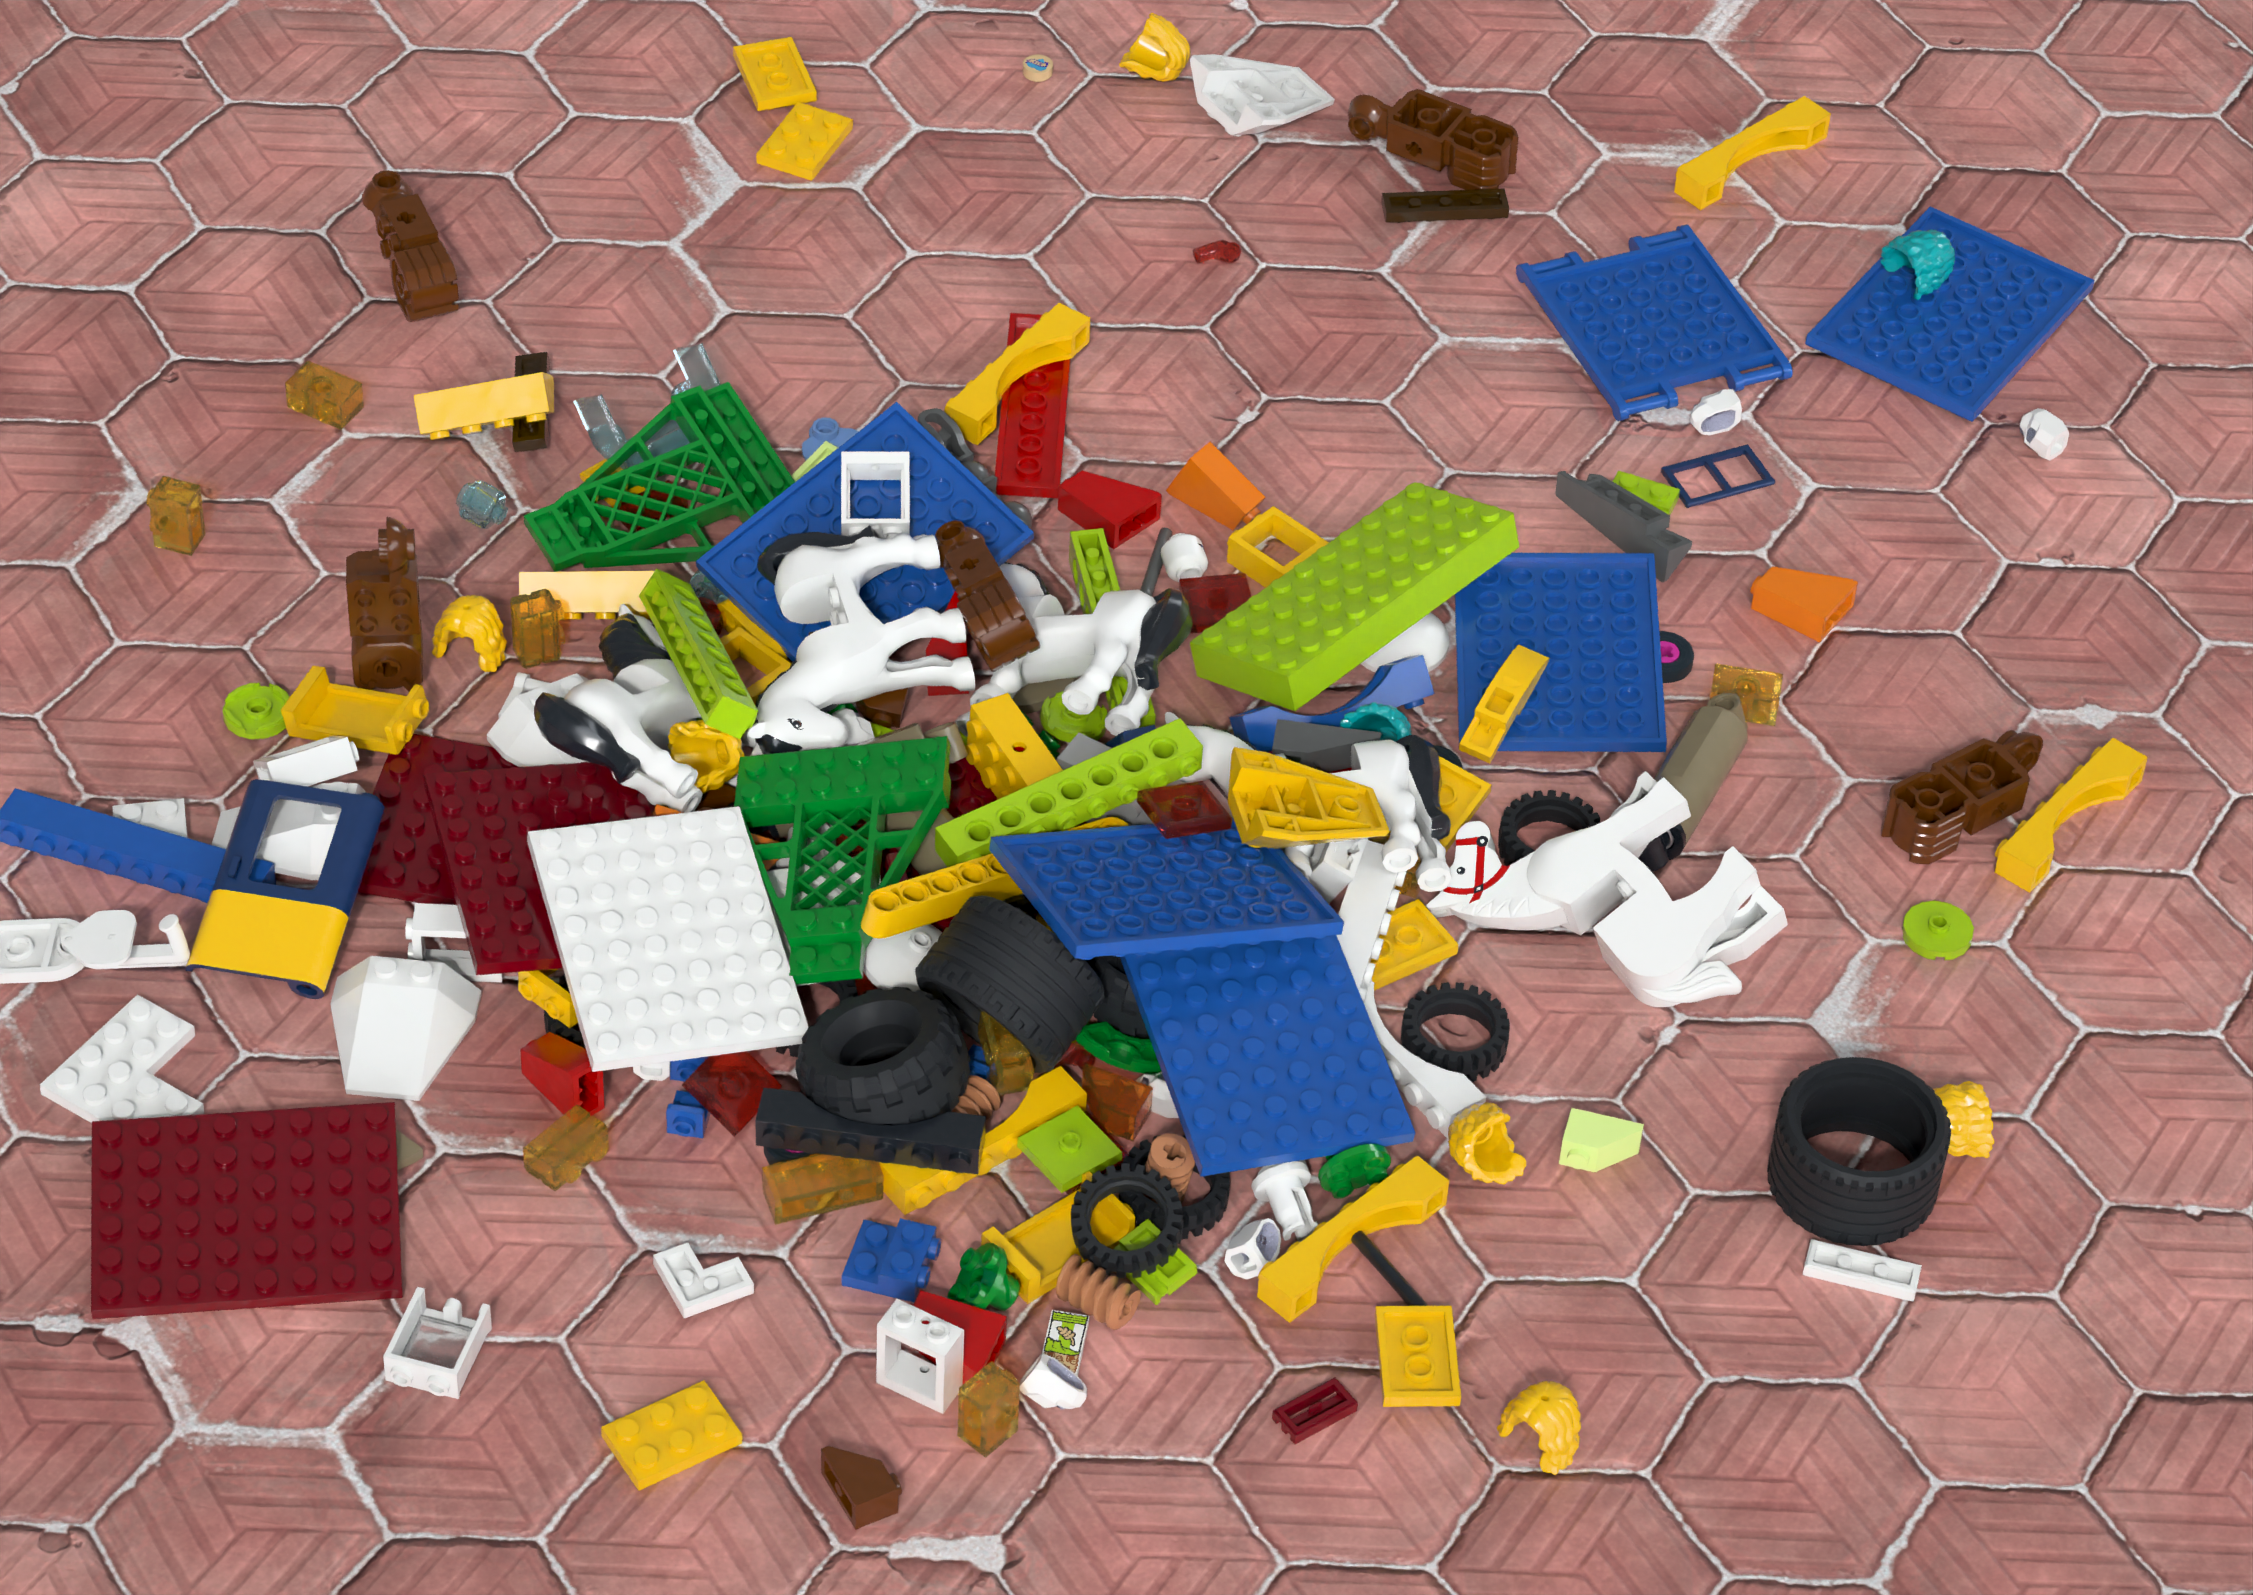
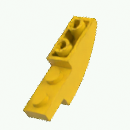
M1519 644L1500 667L1478 703L1474 718L1459 743L1460 751L1489 764L1491 763L1515 717L1521 714L1549 662L1548 657Z

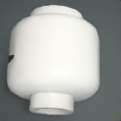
M1185 533L1175 534L1161 548V558L1166 573L1170 579L1182 584L1194 583L1202 577L1208 567V559L1203 544L1194 535Z

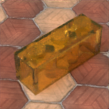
M812 1154L808 1157L777 1162L773 1165L762 1167V1190L776 1225L882 1200L884 1175L878 1161Z

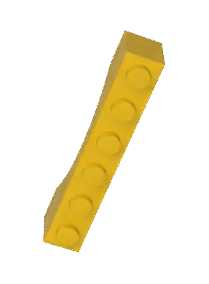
M1806 96L1787 104L1784 108L1766 116L1763 120L1745 128L1742 132L1724 140L1721 144L1703 152L1693 160L1682 164L1677 168L1674 192L1701 211L1722 198L1723 188L1727 179L1745 162L1775 151L1808 149L1827 138L1831 113Z
M1058 303L1049 312H1045L1035 325L1030 329H1026L1013 345L1006 347L1003 354L993 363H989L979 376L974 380H970L957 396L950 398L946 403L944 412L959 426L964 439L978 445L996 429L998 403L1003 393L1013 382L1025 373L1040 366L1072 359L1085 347L1090 339V317Z
M2112 738L2103 747L2098 746L2092 753L2090 760L2084 766L2080 764L2066 784L2061 783L2058 785L2052 798L2047 803L2042 801L2036 808L2034 815L2028 821L2023 820L2009 840L2005 838L2001 841L1995 852V857L1998 859L1994 873L2030 893L2049 874L2054 854L2053 835L2059 827L2075 813L2089 806L2107 801L2123 800L2142 781L2148 757L2115 738Z
M1061 1066L1031 1081L1026 1096L1017 1110L1002 1124L985 1134V1144L978 1175H984L1002 1162L1019 1156L1022 1151L1017 1147L1018 1137L1077 1105L1086 1114L1087 1093ZM880 1162L879 1188L906 1215L918 1208H924L932 1200L947 1192L957 1190L962 1184L978 1175Z
M1415 1156L1406 1164H1399L1390 1176L1380 1183L1372 1184L1362 1197L1354 1203L1349 1202L1344 1205L1339 1214L1328 1222L1320 1223L1313 1233L1303 1241L1293 1243L1287 1252L1276 1261L1266 1263L1258 1275L1257 1297L1286 1321L1292 1322L1316 1304L1318 1287L1325 1270L1332 1260L1352 1243L1351 1238L1356 1232L1363 1231L1365 1235L1384 1228L1423 1223L1447 1204L1449 1180L1419 1156Z

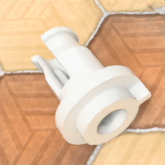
M1305 1160L1264 1166L1258 1172L1251 1185L1256 1199L1270 1203L1277 1222L1283 1228L1282 1236L1285 1241L1289 1240L1294 1232L1297 1241L1301 1242L1311 1235L1318 1226L1317 1221L1314 1222L1312 1218V1208L1304 1190V1187L1311 1179V1174Z

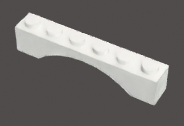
M1371 980L1370 985L1363 983L1362 988L1367 989L1364 1005L1397 1087L1404 1093L1406 1100L1412 1106H1416L1427 1117L1429 1124L1449 1139L1448 1127L1453 1122V1119L1458 1114H1461L1464 1109L1470 1108L1474 1104L1481 1105L1485 1103L1486 1096L1464 1074L1445 1070L1427 1063L1399 1044L1385 1028L1377 1012L1374 999V982Z

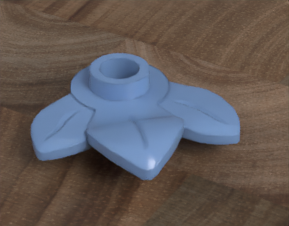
M819 418L814 421L810 428L809 438L802 444L803 458L806 461L825 441L839 448L858 431L851 428H840L834 419Z

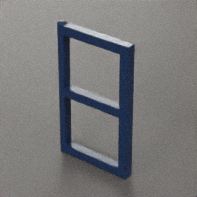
M1748 444L1661 468V473L1670 486L1680 489L1679 498L1686 508L1775 484V479L1770 475ZM1745 455L1763 480L1732 488L1714 463ZM1705 466L1722 491L1691 499L1674 476V473Z

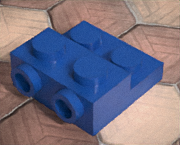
M901 1218L897 1227L863 1220L842 1273V1286L915 1302L919 1289H926L931 1272V1267H928L930 1261H936L940 1253L941 1239L936 1238V1226Z

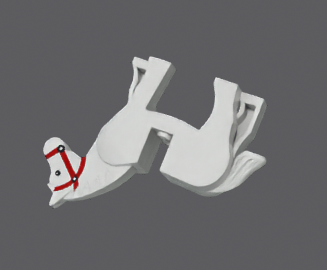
M1646 771L1638 777L1630 797L1614 810L1609 819L1594 826L1552 838L1544 842L1536 851L1509 866L1501 864L1495 852V844L1490 830L1485 823L1481 821L1465 823L1456 834L1455 859L1450 867L1452 879L1449 885L1441 889L1440 893L1427 904L1428 910H1431L1435 918L1455 915L1471 923L1492 928L1539 930L1561 925L1581 936L1595 925L1593 930L1604 961L1636 999L1652 1007H1670L1680 1003L1698 1002L1717 996L1739 994L1742 990V981L1730 970L1728 965L1748 958L1788 925L1784 908L1760 885L1757 870L1733 846L1724 853L1718 870L1704 887L1685 898L1676 901L1671 900L1656 876L1638 858L1650 841L1691 817L1687 800L1664 777L1656 782ZM1751 896L1749 902L1743 908L1738 910L1739 907Z

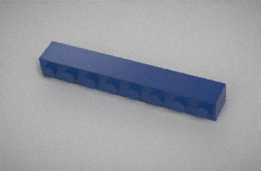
M16 788L0 809V842L34 851L44 856L65 860L75 865L96 869L109 875L120 876L140 884L161 888L171 893L192 897L208 903L226 851L224 848ZM256 858L249 879L255 882L276 885L274 863Z

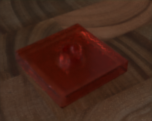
M1245 573L1179 579V590L1187 599L1192 615L1191 634L1202 633L1252 597Z
M1203 781L1138 791L1137 803L1165 839L1231 829L1232 817Z
M747 1051L708 1056L682 1083V1086L734 1137L757 1114L763 1088L780 1089L782 1087Z

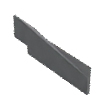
M1566 471L1558 472L1555 494L1561 501L1625 553H1654L1656 578L1661 582L1669 579L1692 547L1691 540L1666 529L1669 528L1670 515L1602 475L1589 474L1586 481L1578 480L1566 473Z

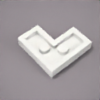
M689 1243L653 1255V1265L683 1318L754 1294V1283L739 1257L703 1269Z

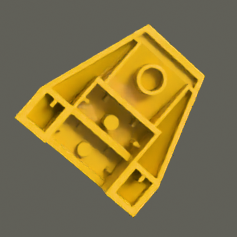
M1233 748L1231 753L1228 805L1242 844H1247L1254 848L1267 847L1279 849L1387 836L1389 828L1373 788L1268 752Z

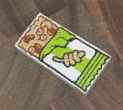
M1052 1310L1042 1354L1057 1359L1077 1376L1087 1336L1089 1316Z

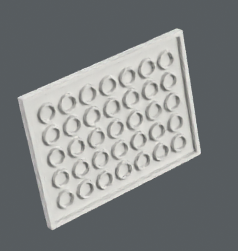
M739 806L528 832L527 843L592 1072L802 1044V1037L809 1027L793 976H789L790 966Z

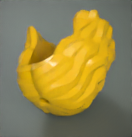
M1150 13L1144 30L1130 47L1129 52L1124 54L1119 66L1126 68L1129 72H1136L1144 79L1153 78L1162 82L1172 81L1181 74L1186 66L1191 53L1190 46L1186 38L1179 33L1178 28L1170 21H1167L1160 15Z
M476 595L460 596L450 603L435 626L434 637L432 638L434 648L431 653L436 658H441L446 651L447 645L453 639L468 637L473 639L474 650L479 653L478 665L480 669L484 672H496L497 667L501 666L502 662L505 661L504 651L507 641L502 632L504 625L493 603L483 596Z
M703 720L679 722L670 727L669 743L667 744L668 749L671 751L670 756L675 762L687 764L697 770L698 776L694 785L702 793L721 788L725 782L738 774L740 757H745L741 748V739L708 726Z
M1966 1081L1958 1085L1946 1084L1941 1088H1934L1935 1094L1940 1097L1942 1105L1946 1107L1947 1117L1950 1118L1951 1138L1948 1154L1952 1156L1969 1155L1974 1158H1988L1995 1141L1991 1134L1993 1130L1992 1110L1989 1107V1100L1984 1092L1983 1085Z
M1495 1103L1474 1104L1470 1108L1464 1109L1461 1114H1458L1448 1127V1143L1452 1158L1456 1160L1459 1166L1463 1167L1465 1172L1472 1176L1473 1180L1485 1183L1494 1181L1505 1185L1507 1182L1513 1181L1516 1176H1523L1526 1160L1522 1155L1514 1153V1142L1507 1134L1504 1122H1509L1511 1117L1509 1114L1503 1113L1502 1108L1498 1107Z
M1542 1381L1528 1386L1525 1390L1519 1392L1517 1397L1511 1400L1507 1407L1504 1408V1413L1501 1414L1500 1419L1502 1423L1497 1426V1431L1500 1437H1507L1513 1431L1514 1426L1525 1421L1539 1434L1538 1447L1543 1450L1539 1460L1543 1472L1557 1475L1559 1469L1564 1470L1568 1465L1572 1464L1573 1455L1579 1447L1580 1436L1578 1432L1581 1429V1415L1578 1403L1571 1390L1560 1383Z

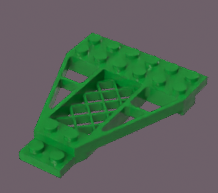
M726 382L706 391L699 385L671 396V403L578 488L566 492L554 504L524 515V524L554 572L580 562L584 568L695 562L714 547L708 542L700 529L701 527L731 515L738 516L741 522L744 523L795 483V481L731 384ZM675 420L690 443L653 457L645 443L668 421ZM635 452H638L644 461L612 474ZM695 462L705 465L703 472L688 469L686 466ZM665 474L676 476L673 484L656 480V478ZM681 478L698 482L696 491L679 486ZM704 484L720 488L719 496L701 492ZM635 486L646 488L643 496L626 491ZM655 490L669 494L667 501L662 502L649 498L651 491ZM674 496L691 500L689 509L673 505ZM605 498L616 500L614 508L597 504V502ZM622 502L639 506L637 514L619 510ZM697 502L702 503V504H705V505H702V506H700V507L695 508ZM648 508L662 512L659 521L642 516L644 509ZM668 514L675 516L666 520ZM600 516L609 518L607 526ZM615 520L632 524L630 532L612 528ZM638 526L645 528L643 530L636 532ZM683 534L692 535L698 544V547L649 549Z
M948 736L740 757L734 807H740L763 883L791 948L789 976H793L795 985L863 978L865 950L873 937L867 935L862 930L861 920L870 893L874 890L899 883L941 809L949 808L951 779L948 769L951 745ZM923 811L912 830L884 832L886 814ZM860 819L867 822L857 831L850 828ZM826 822L832 825L822 835L816 832ZM794 823L792 838L787 842L755 845L749 831L750 827ZM841 834L848 837L838 846L831 843ZM808 837H809L811 840H813V842H811V843L807 846V840H808ZM858 845L864 849L854 858L848 855ZM901 847L879 885L882 850L885 848ZM823 849L829 852L818 862L813 859ZM790 858L786 893L783 898H779L776 895L763 861ZM839 860L845 864L835 873L828 870ZM806 864L810 869L804 873V866ZM855 872L861 875L852 885L845 882ZM819 876L824 877L826 880L814 889L809 885ZM835 888L843 891L832 901L825 897ZM803 891L807 896L801 900V893ZM851 900H855L857 903H859L854 905H846ZM817 903L823 906V908L810 909Z

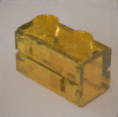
M546 588L531 592L530 595L523 594L512 597L510 600L513 651L521 666L528 669L539 666L541 662L546 664L560 660V645L566 642L563 628L559 624V620L564 619V610L560 600H554L550 591Z
M579 1105L574 1106L523 1147L524 1168L538 1180L541 1179L542 1183L554 1191L558 1190L566 1182L573 1183L578 1179L584 1167L592 1161H600L606 1155L609 1148L606 1124L595 1116L591 1117L590 1113Z

